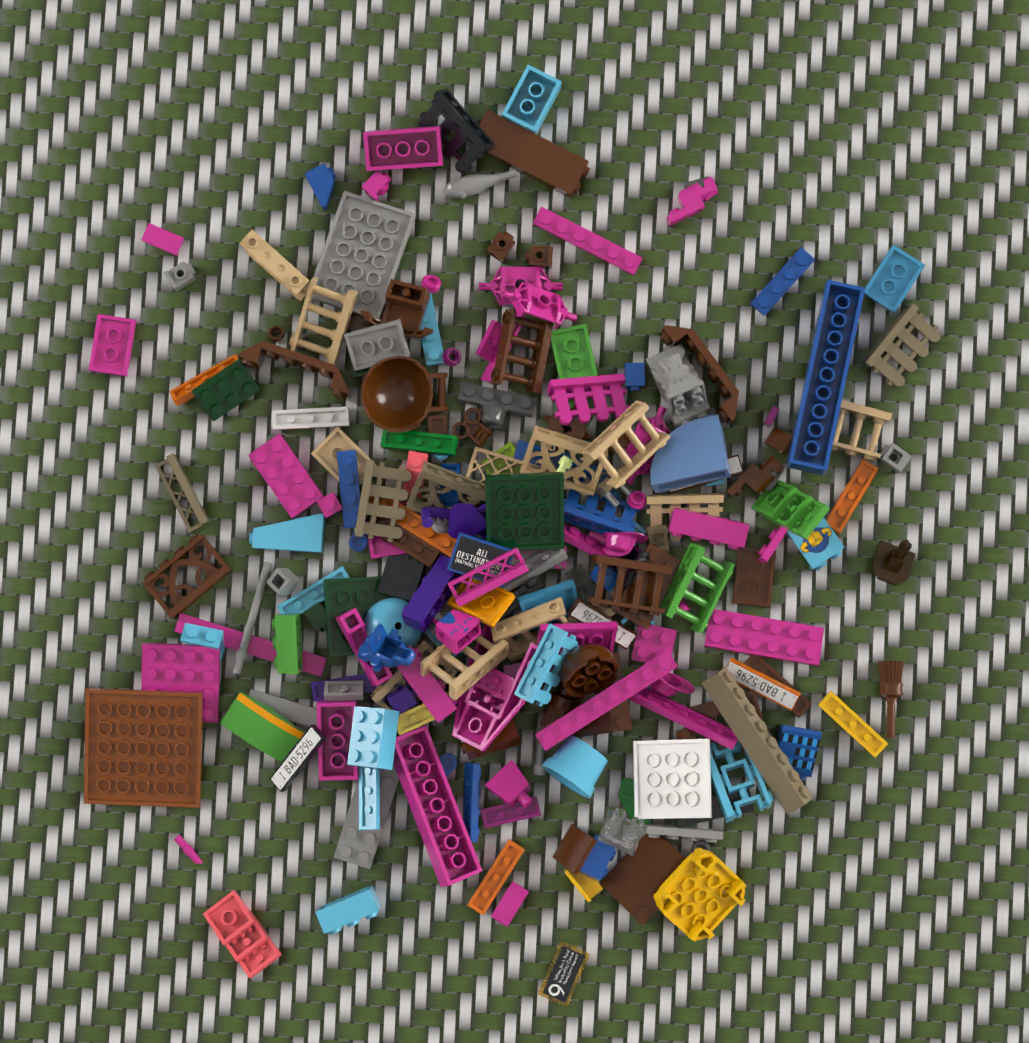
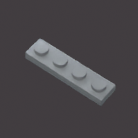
M643 824V832L651 838H660V835H667L668 839L678 840L679 836L686 837V840L698 841V838H705L706 842H717V839L723 840V831L719 829L678 828L677 826Z

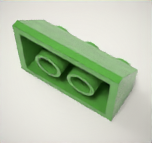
M301 613L276 614L275 619H272V629L276 631V638H273V649L277 651V657H274V668L281 674H299L303 671Z

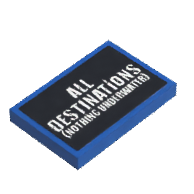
M459 532L447 570L463 575L511 549ZM514 554L508 557L506 564H511ZM498 564L491 565L489 573L499 574L502 566ZM476 573L472 578L483 581L485 575Z

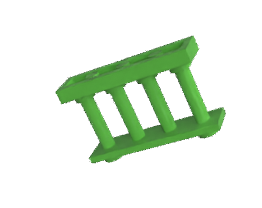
M690 543L659 608L665 609V613L660 614L669 618H673L674 614L692 623L691 630L702 634L708 625V620L728 579L733 573L735 564L725 560L719 564L704 556V547ZM699 562L717 571L713 581L695 573ZM691 579L709 588L704 599L687 590ZM682 597L700 605L696 616L678 607Z

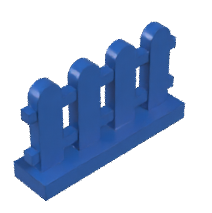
M570 489L567 500L564 499V522L600 534L605 532H634L636 523L632 521L635 512L639 513L640 509H633L628 505L627 501L619 500L620 493L612 490L610 492L619 502L618 506L624 508L622 517L619 518L614 516L617 507H614L605 497L600 499L597 494L593 496L588 495L586 504L583 506L578 504L580 493ZM599 500L606 502L603 512L596 510Z

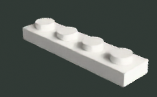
M349 407L272 410L273 430L350 426Z

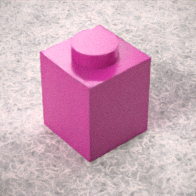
M334 492L316 501L326 519L342 512V505Z

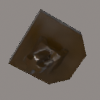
M882 540L878 542L871 566L878 580L896 586L909 579L916 553L909 551L912 547L909 540L901 541L899 546Z

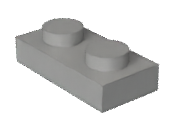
M363 680L325 681L324 701L363 700Z

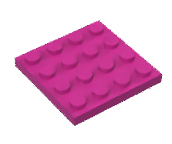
M143 642L141 690L203 692V722L218 723L220 647L217 650L191 644Z

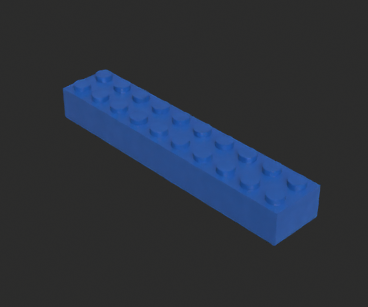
M827 280L824 286L786 463L787 468L823 476L827 472L862 307L864 287L833 280Z

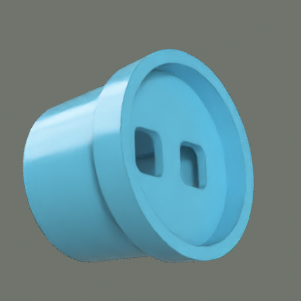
M570 735L554 755L547 758L542 764V768L569 789L590 799L595 790L594 785L608 760L587 743Z

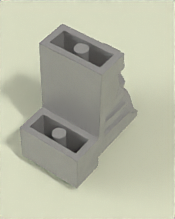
M681 344L646 358L648 370L666 404L667 413L675 429L687 422L711 414L704 382L698 378L697 372H694V368L690 364Z

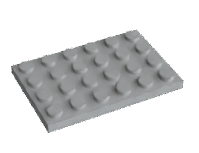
M344 191L313 278L318 277L317 286L343 295L344 293L347 294L351 289L358 291L352 313L362 316V310L380 319L387 301L385 295L390 280H394L416 219V214ZM316 293L313 295L312 300L340 309L343 308V304L340 301Z

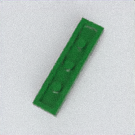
M383 429L380 447L383 449L455 456L458 437L417 431L397 433Z

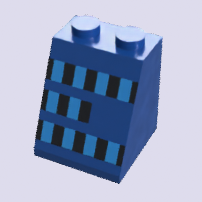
M778 724L776 741L779 748L787 756L789 763L797 771L800 779L806 780V777H812L822 732Z

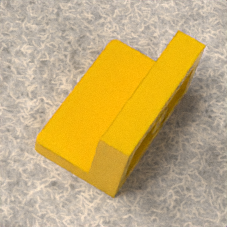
M567 868L564 869V873L588 903L603 890L598 881L581 873L575 874Z

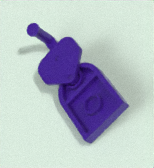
M457 503L451 509L423 507L421 509L422 525L425 528L433 525L432 518L439 517L449 519L448 534L452 538L457 539L459 532L471 536L478 534L486 539L485 504L478 508L473 504Z

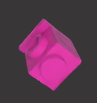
M377 170L362 185V189L371 199L379 202L378 196H383L388 191L389 182L392 179L385 172L381 174Z

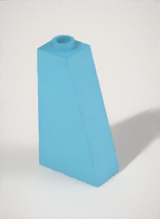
M316 514L253 528V533L249 535V544H252L254 549L323 553L324 514Z

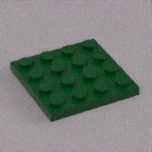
M563 472L485 475L486 541L510 549L517 547L519 551L564 548Z
M382 576L323 580L328 657L355 655L338 625L336 617L352 608H356L364 622L368 610L376 602L387 598H396L377 592ZM398 622L395 624L396 629L400 626Z

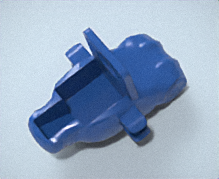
M379 623L374 632L365 638L364 643L359 647L357 656L364 662H370L374 666L373 670L379 672L383 666L388 668L401 665L409 666L415 659L416 654L401 641V636L398 635L399 631L392 629L389 635H387L383 625Z

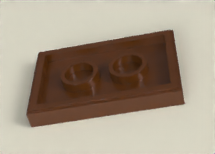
M739 547L736 556L732 604L770 608L776 550L768 562L763 564L758 561L760 557L758 554L759 548Z

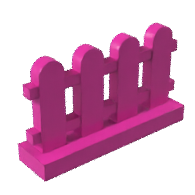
M624 374L550 380L547 393L548 396H551V401L556 403L557 412L554 414L555 419L559 418L560 423L567 426L571 423L572 417H578L579 422L582 424L588 423L591 415H596L600 422H606L611 413H615V417L618 418L630 407L629 405L626 406L623 396L626 394L625 388H622L625 383ZM606 396L611 397L613 407H607ZM586 398H592L594 409H589ZM574 399L576 410L570 411L568 400Z

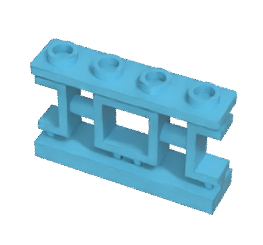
M739 740L733 750L727 748L718 751L715 743L710 745L711 784L726 823L742 816L740 807L756 802L759 811H762L765 808L770 809L773 802L771 791L766 789V781L744 748L746 758L735 762L733 754L741 751ZM711 752H713L715 759L726 757L728 764L720 766L719 771L721 775L718 772ZM743 767L748 782L732 787L726 772ZM756 781L760 794L749 797L746 789L754 787ZM739 792L742 800L733 803L735 810L733 811L728 795Z

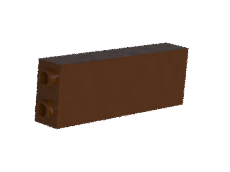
M489 110L486 111L479 126L493 141L495 146L492 150L484 152V155L569 198H572L573 194H578L581 188L579 182L582 177L586 178L590 170L588 160Z

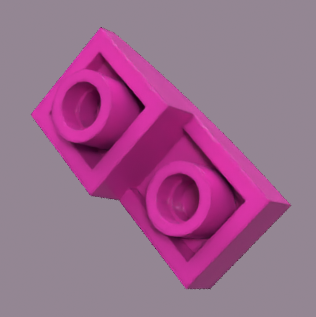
M512 882L491 917L508 927L529 894V891Z

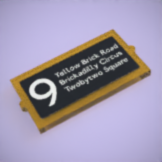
M560 941L538 994L550 999L552 1003L557 1002L567 1007L590 953L578 949L576 945L572 946Z

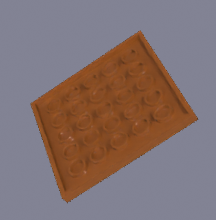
M86 688L84 804L200 808L203 692Z

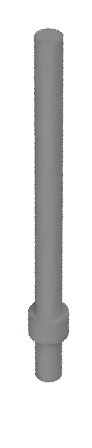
M264 562L241 645L235 655L237 658L233 669L235 674L240 675L243 662L247 659V648L272 565L269 562Z

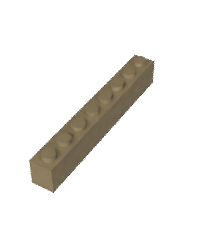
M725 667L703 681L701 684L787 815L806 805L812 799L809 789L804 786L799 778V774L793 769L787 756L779 748L776 739L771 736L766 724L756 713L755 707L750 704L745 696L744 690L735 681L734 675Z

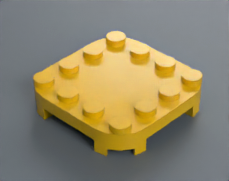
M697 848L665 880L653 898L662 914L691 940L696 942V940L705 938L710 940L715 936L712 931L737 904L740 906L744 904L745 887L747 886L715 854L709 850Z

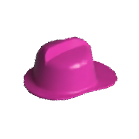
M636 532L603 533V536L606 538V554L615 557L628 555L634 544L644 543L648 539L645 535Z
M670 672L650 684L652 690L665 697L675 696L678 692L691 694L695 690L694 686L686 679Z

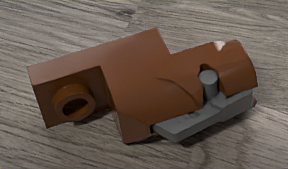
M772 455L759 464V468L752 463L725 493L730 498L733 495L738 496L745 489L743 484L754 494L764 490L770 491L785 467Z

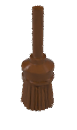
M878 661L880 674L879 694L885 697V701H887V738H895V702H897L899 696L903 695V684H901L904 661Z
M563 685L558 689V692L551 693V700L539 725L546 727L571 710L570 707L573 700L566 693Z

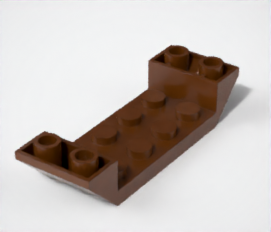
M665 325L662 328V336L660 337L666 346L670 345L672 348L682 340H685V347L690 353L693 351L697 358L695 360L701 368L705 367L709 380L712 383L716 382L720 395L724 399L727 397L728 400L717 408V414L723 423L730 424L735 419L739 395L738 389L693 329Z
M262 341L240 352L238 355L245 366L253 369L256 366L261 368L265 355H267L268 358L276 361L281 358L286 364L294 367L297 364L301 365L304 370L314 373L315 370L319 371L321 376L332 379L329 388L335 397L345 400L346 397L351 398L352 396L339 368L328 362L266 341Z

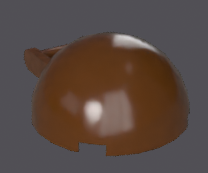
M407 356L387 357L375 363L364 376L360 391L362 407L367 417L379 428L397 433L410 431L421 425L420 423L427 417L428 412L448 411V406H445V378H448V373L427 372V369L420 364L421 362ZM431 378H438V405L431 406L433 398Z

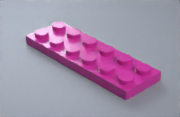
M714 609L708 620L704 647L818 667L824 628Z

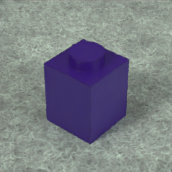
M406 684L401 685L386 695L392 708L395 711H399V715L417 704L415 699L417 697L416 692L412 687L408 688Z

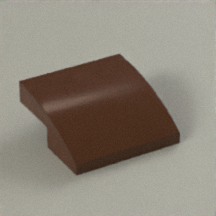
M571 824L552 857L573 873L578 874L597 840L574 824Z

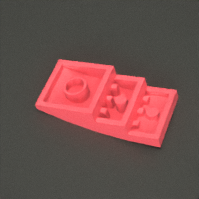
M235 890L203 913L222 944L227 947L235 961L239 962L250 979L282 955Z

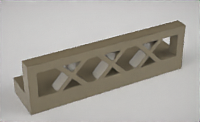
M172 453L166 456L167 459L155 464V467L189 533L210 523V520L177 456ZM169 463L173 470L171 476L165 475L161 467ZM173 479L177 480L181 485L180 493L172 490ZM182 496L186 497L190 503L188 510L181 508L179 504ZM190 513L195 514L200 522L191 527L188 521Z

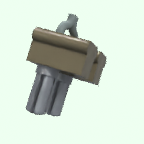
M606 471V472H601V475H607V474H608L607 471ZM600 475L594 494H597L600 499L605 497L614 507H617L619 502L610 492L612 487L606 484L611 479V476L599 483L601 480ZM626 484L620 487L627 496L632 493Z

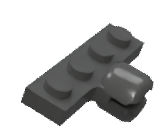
M462 382L458 402L482 407L481 423L488 428L498 429L503 426L507 413L532 418L536 398Z

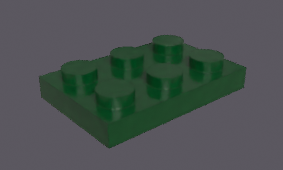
M238 359L191 391L214 422L261 389L241 360Z

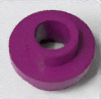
M453 347L446 349L442 356L444 363L450 367L458 365L461 361L460 351ZM449 354L453 356V361L450 360Z

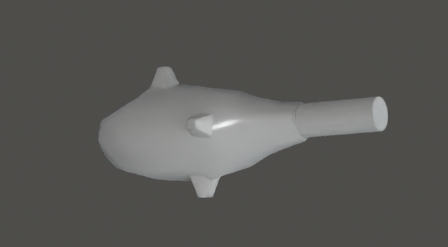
M511 170L501 174H469L455 180L451 178L443 192L445 197L458 200L476 194L482 195V192L501 181L515 178L517 174L515 170Z

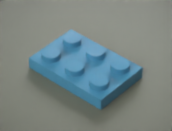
M892 245L866 285L864 295L894 314L925 267V264Z
M571 579L523 595L517 599L522 613L562 597L567 614L578 596L575 583ZM558 619L547 622V624L557 622Z

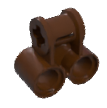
M470 407L464 413L466 423H455L452 427V434L457 436L460 441L469 437L478 447L483 448V444L494 433L480 423L481 412L479 409ZM470 412H476L478 419L476 421H469L467 415ZM457 427H464L466 433L463 436L456 435L455 430Z

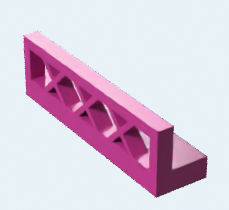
M515 547L447 584L460 607L529 570L518 548ZM516 553L520 563L514 566L506 564L508 557ZM493 564L502 566L500 573L497 575L489 573L490 566ZM476 573L484 574L483 582L479 584L471 582L473 575ZM459 582L466 583V590L458 594L453 585Z

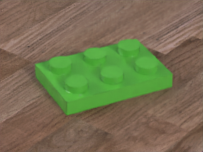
M582 324L553 330L550 341L559 379L598 376L587 325Z

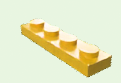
M829 691L817 704L874 758L888 745L879 734L832 691Z

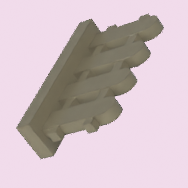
M914 303L907 304L860 362L866 368L874 367L872 371L875 374L879 372L889 380L886 383L889 386H903L905 378L901 375L904 370L907 372L915 371L917 368V364L913 360L915 356L926 357L929 353L928 348L925 346L928 340L936 343L941 338L940 333L937 331L939 327L936 325L931 326L922 318L924 316L922 312L917 314L916 312L919 307ZM914 328L924 336L921 341L910 333ZM901 343H904L912 350L909 356L899 348ZM890 357L900 365L897 371L887 363Z
M367 459L355 530L356 538L363 539V535L366 534L368 539H373V536L388 538V542H393V539H400L402 537V530L399 527H395L396 520H403L406 515L404 509L398 508L399 501H406L409 496L407 490L401 489L402 482H409L411 480V473L408 470H404V466L399 465V469L384 467L385 463L380 462L379 466H376L374 460ZM373 477L377 478L376 485L372 484ZM382 479L397 481L396 488L381 486ZM370 496L374 497L373 504L369 503ZM379 498L394 500L393 507L378 505ZM367 515L371 516L370 523L366 522ZM376 517L391 519L390 526L375 524Z

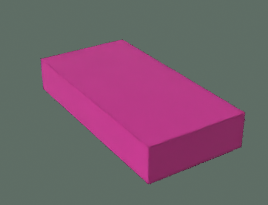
M148 223L141 240L177 256L184 238Z

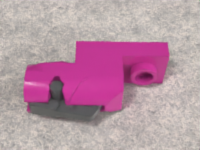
M707 176L684 184V189L677 196L682 209L675 208L669 212L666 218L669 226L704 211L705 205L703 201L706 202L718 194L717 186L712 177Z

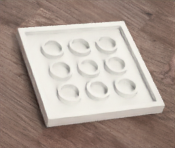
M710 739L633 741L635 819L712 818Z

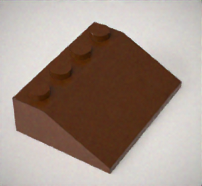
M620 652L612 653L619 665L617 669L618 676L612 684L624 677ZM595 692L586 694L584 698L570 696L573 700L570 707L571 710L597 694ZM628 699L576 731L574 737L633 729Z
M645 833L599 883L640 924L644 925L658 910L656 901L653 898L654 894L686 858L662 835H660V838H651Z

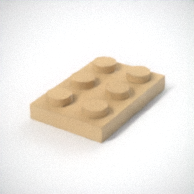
M337 427L311 454L339 481L336 452L356 450L361 486L364 480L366 461L371 459Z

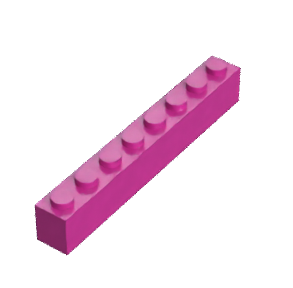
M666 650L538 731L535 735L546 751L678 666L669 651Z

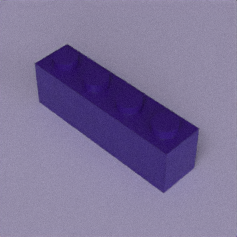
M441 554L439 559L434 562L429 574L423 578L421 586L413 593L408 605L404 606L401 615L405 625L425 633L432 623L434 616L440 611L452 593L447 583L462 574L447 570L449 557Z

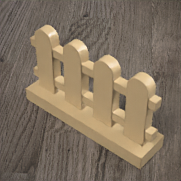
M722 493L645 495L646 504H650V508H646V514H650V527L662 525V513H669L670 520L672 507L681 508V504L688 503V507L681 509L699 513L707 512L708 515L720 517L719 512H723V507H719V503H724V495ZM700 503H707V507H700ZM662 504H669V508H662ZM667 527V533H669L670 538L673 541L680 540L681 537L671 535L672 532L668 531Z

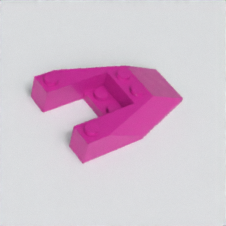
M485 624L481 635L491 643L497 644L493 641L490 626ZM478 642L474 648V651L479 655H484L489 651ZM530 644L515 678L496 670L497 665L458 698L452 736L481 751H485L526 702L524 699L514 695L538 647L537 645ZM470 658L466 666H471L476 661Z

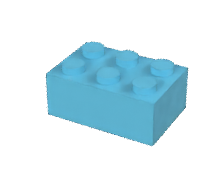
M527 65L502 113V117L537 134L561 89L562 81Z
M354 706L347 765L392 770L399 711Z
M370 885L320 906L315 913L324 934L329 932L332 935L341 931L344 925L351 927L358 924L363 917L367 920L377 916L381 904L373 885Z

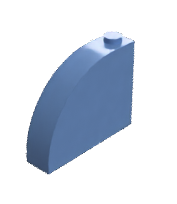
M710 414L703 418L692 420L669 434L671 437L666 441V445L656 451L650 472L651 486L655 493L731 477L723 425L719 415Z

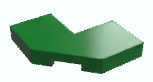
M622 777L618 797L631 820L651 824L652 819H635L634 780Z

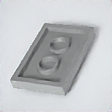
M400 319L344 333L354 371L372 367L375 363L387 357H410Z

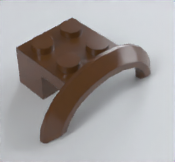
M391 279L385 295L387 305L382 320L369 312L361 310L365 321L373 326L400 319L404 335L407 337L424 338L434 332L433 329L426 327L420 330L430 299L429 291L424 287Z

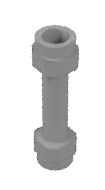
M536 728V733L543 728ZM538 739L534 775H545V770L542 768L545 750Z

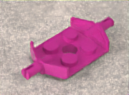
M499 267L490 283L479 282V291H492L500 306L513 305L510 299L501 297V291L505 289L514 292L517 289L515 284L519 280L547 291L563 290V282L549 281L542 267Z
M524 282L514 292L505 289L501 291V297L512 301L519 317L526 313L555 323L554 329H557L564 319L575 322L577 319V314L568 312V308L565 307L561 296Z
M659 406L654 418L649 417L647 419L657 433L670 434L671 432L664 423L665 420H663L667 409ZM639 422L634 433L645 446L652 438ZM630 441L625 452L632 459L639 451ZM655 453L626 479V483L633 485L637 475L650 474Z

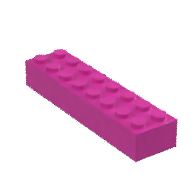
M425 725L397 736L393 764L440 887L450 886L482 872L427 726Z

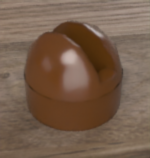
M275 325L269 329L268 334L272 341L280 342L284 338L282 327Z

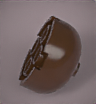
M594 643L583 644L572 649L565 656L559 676L569 696L584 698L586 694L593 692L598 694L608 688L618 676L617 669L619 665L613 654L606 647Z

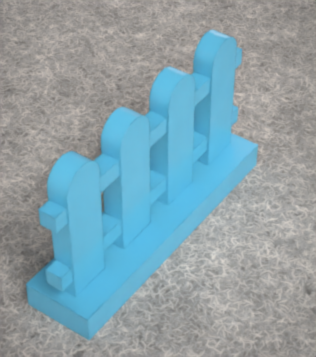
M549 623L514 695L532 704L536 700V705L540 707L543 704H548L551 700V694L549 693L551 687H556L560 682L558 673L565 656L569 651L578 646V642L575 640L576 636L570 634L568 637V632ZM561 647H563L561 654H558ZM552 664L555 665L552 672H550ZM543 682H544V683H546V684H545V686H544V688H543V690H542V689H540V688H541V686H542V684H543Z

